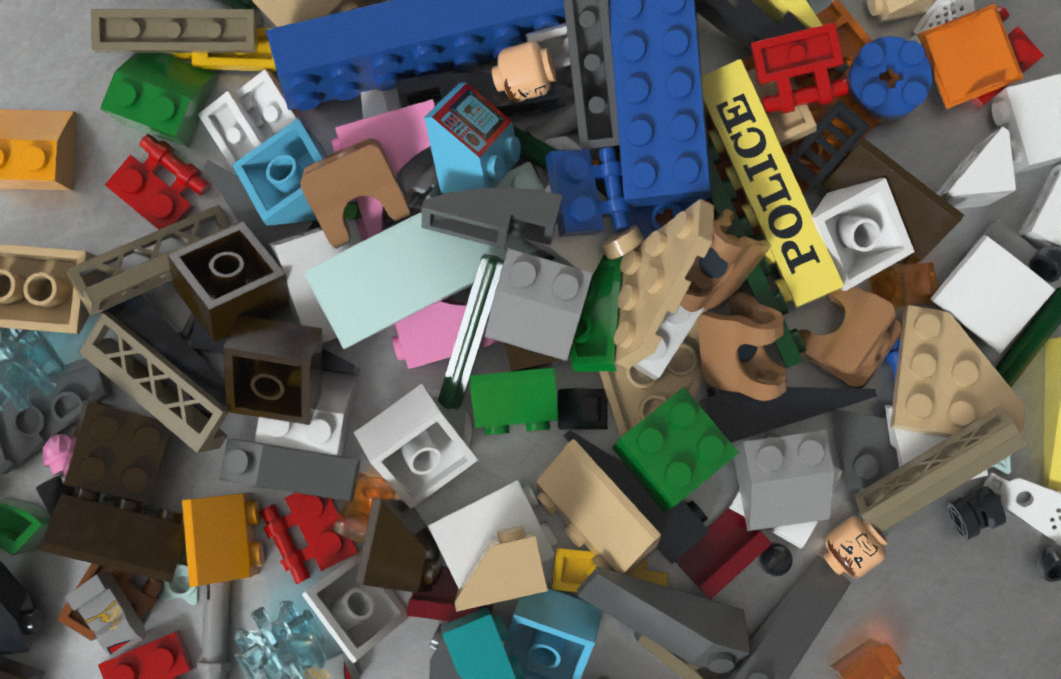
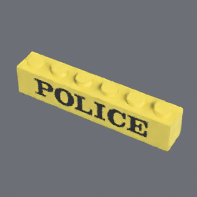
M738 59L702 76L705 113L708 115L714 128L708 131L709 138L714 143L718 154L724 152L730 166L724 169L726 176L730 179L735 191L740 188L747 203L742 205L741 208L751 227L758 226L763 239L771 244L770 249L765 254L768 265L774 263L781 278L776 280L775 284L781 292L785 303L792 301L796 309L844 287V284L825 243L814 226L810 209L742 60Z

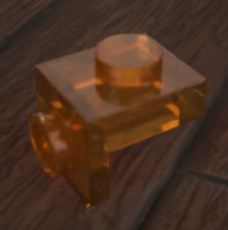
M933 262L896 265L885 268L870 277L873 294L891 302L894 308L906 307L907 305L932 304L934 302L930 298L938 290Z
M359 473L354 501L346 502L335 522L333 531L364 544L373 498L394 499L396 491L380 478Z

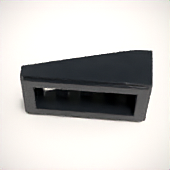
M838 100L817 124V131L809 134L789 156L787 161L791 170L815 190L871 126ZM836 117L855 131L850 138L831 123ZM825 129L844 144L839 150L821 136ZM814 141L833 156L828 163L809 148ZM803 154L821 168L817 175L798 160Z

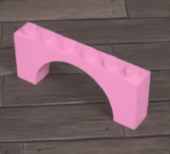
M428 100L335 127L338 137L331 139L334 152L368 138L376 139L381 144L397 179L408 163L425 150L431 148L424 117L435 107L434 100ZM359 196L350 201V203L358 202L362 218L356 219V224L362 241L385 230V208L380 201L371 196ZM444 299L396 323L395 327L398 336L392 337V342L398 360L405 359L408 369L451 357L468 301ZM484 333L480 348L501 342L486 338Z

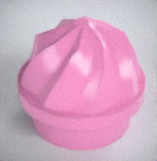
M54 435L43 447L44 467L49 466L53 476L61 474L63 471L72 436Z

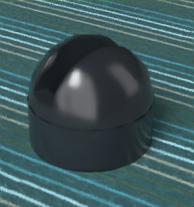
M1048 245L1039 249L1029 262L1030 269L1044 281H1057L1061 277V248L1056 245Z
M772 542L758 556V563L765 573L771 576H782L790 570L793 557L786 546ZM784 552L786 558L771 569L767 564Z
M1056 545L1043 547L1039 550L1036 558L1038 570L1046 581L1055 582L1061 580V547Z

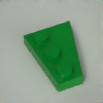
M603 255L592 275L569 352L571 364L575 372L617 371L614 336L618 328L619 307L617 300L621 292L623 272L620 270V264L624 255L615 259H607L606 255ZM543 257L551 261L554 259V257Z

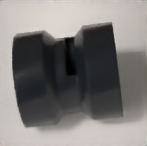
M988 486L973 491L972 496L967 499L957 498L947 503V511L952 524L964 540L978 536L983 528L989 527L994 529L1006 522V515L1001 502Z

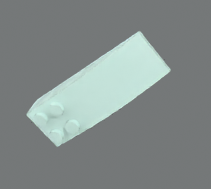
M530 161L510 170L495 187L545 191ZM421 212L306 270L303 274L343 349H346L472 286L480 259L484 254L496 255L505 260L508 248L534 255L542 251V249L521 237L509 235L506 247L502 249L422 228Z

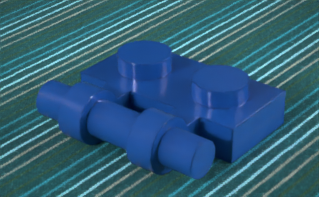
M606 147L598 151L601 165H592L589 149L551 151L545 156L551 193L563 195L557 220L559 237L599 234L604 230L602 218L611 217L614 232H621L630 228L627 214L631 210L630 205L624 200L620 179L622 178L621 162L617 161L614 147ZM596 182H604L608 201H599Z

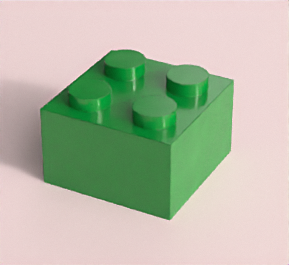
M685 387L619 438L612 446V449L664 513L676 506L739 454Z

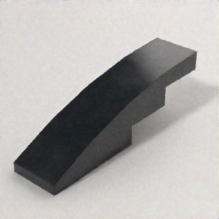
M696 0L698 14L722 33L750 50L752 42L807 29L789 12L776 23L752 0H742L736 8L727 0ZM844 62L842 66L827 69L829 80L840 79L849 66ZM813 73L806 74L807 76L813 77Z
M441 73L395 80L401 108L432 99L434 103L440 102L459 83H468L509 119L563 108L566 106L567 99L566 85L551 82L550 91L546 95L514 102L509 99L505 91H497L492 73Z
M144 293L101 312H111L197 385L226 407L225 377L209 362V359L200 350L190 348L191 341L180 332V328ZM170 378L165 379L178 392L177 384ZM200 403L192 405L208 419L212 416V413Z

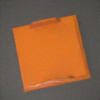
M995 3L917 34L925 50V56L929 60L934 80L946 109L1024 79Z

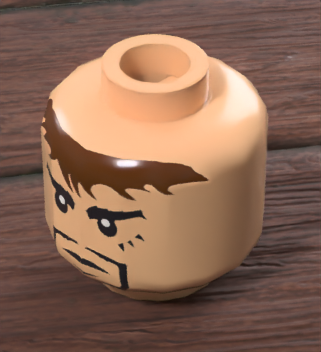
M535 41L502 49L498 55V66L492 67V77L497 91H505L509 99L514 102L546 95L550 91L551 82L557 79L553 58L549 49H542Z
M857 516L849 517L825 536L824 541L828 552L824 554V558L838 575L845 571L851 577L860 578L886 558L884 546L888 544L885 536L882 533L879 534L872 523L867 525L864 520Z

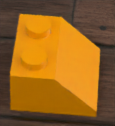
M0 109V189L72 191L77 117L75 111Z
M252 492L182 500L189 587L249 578L259 574V566L264 565V549L262 542L256 541L255 525L260 524L261 515L258 500H253Z

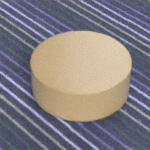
M636 224L629 226L630 228L613 234L601 243L600 246L607 259L618 258L643 242L644 237Z

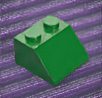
M134 53L114 72L100 109L117 122L189 148L200 121L198 113L205 109L218 75L206 69L193 67L190 63L162 53Z
M554 368L469 375L475 428H485V436L510 433L509 425L525 424L526 432L550 430V422L558 421Z

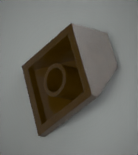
M373 498L355 581L356 584L415 593L432 591V586L437 584L441 574L442 565L441 561L438 560L440 550L415 507L411 509L402 499Z

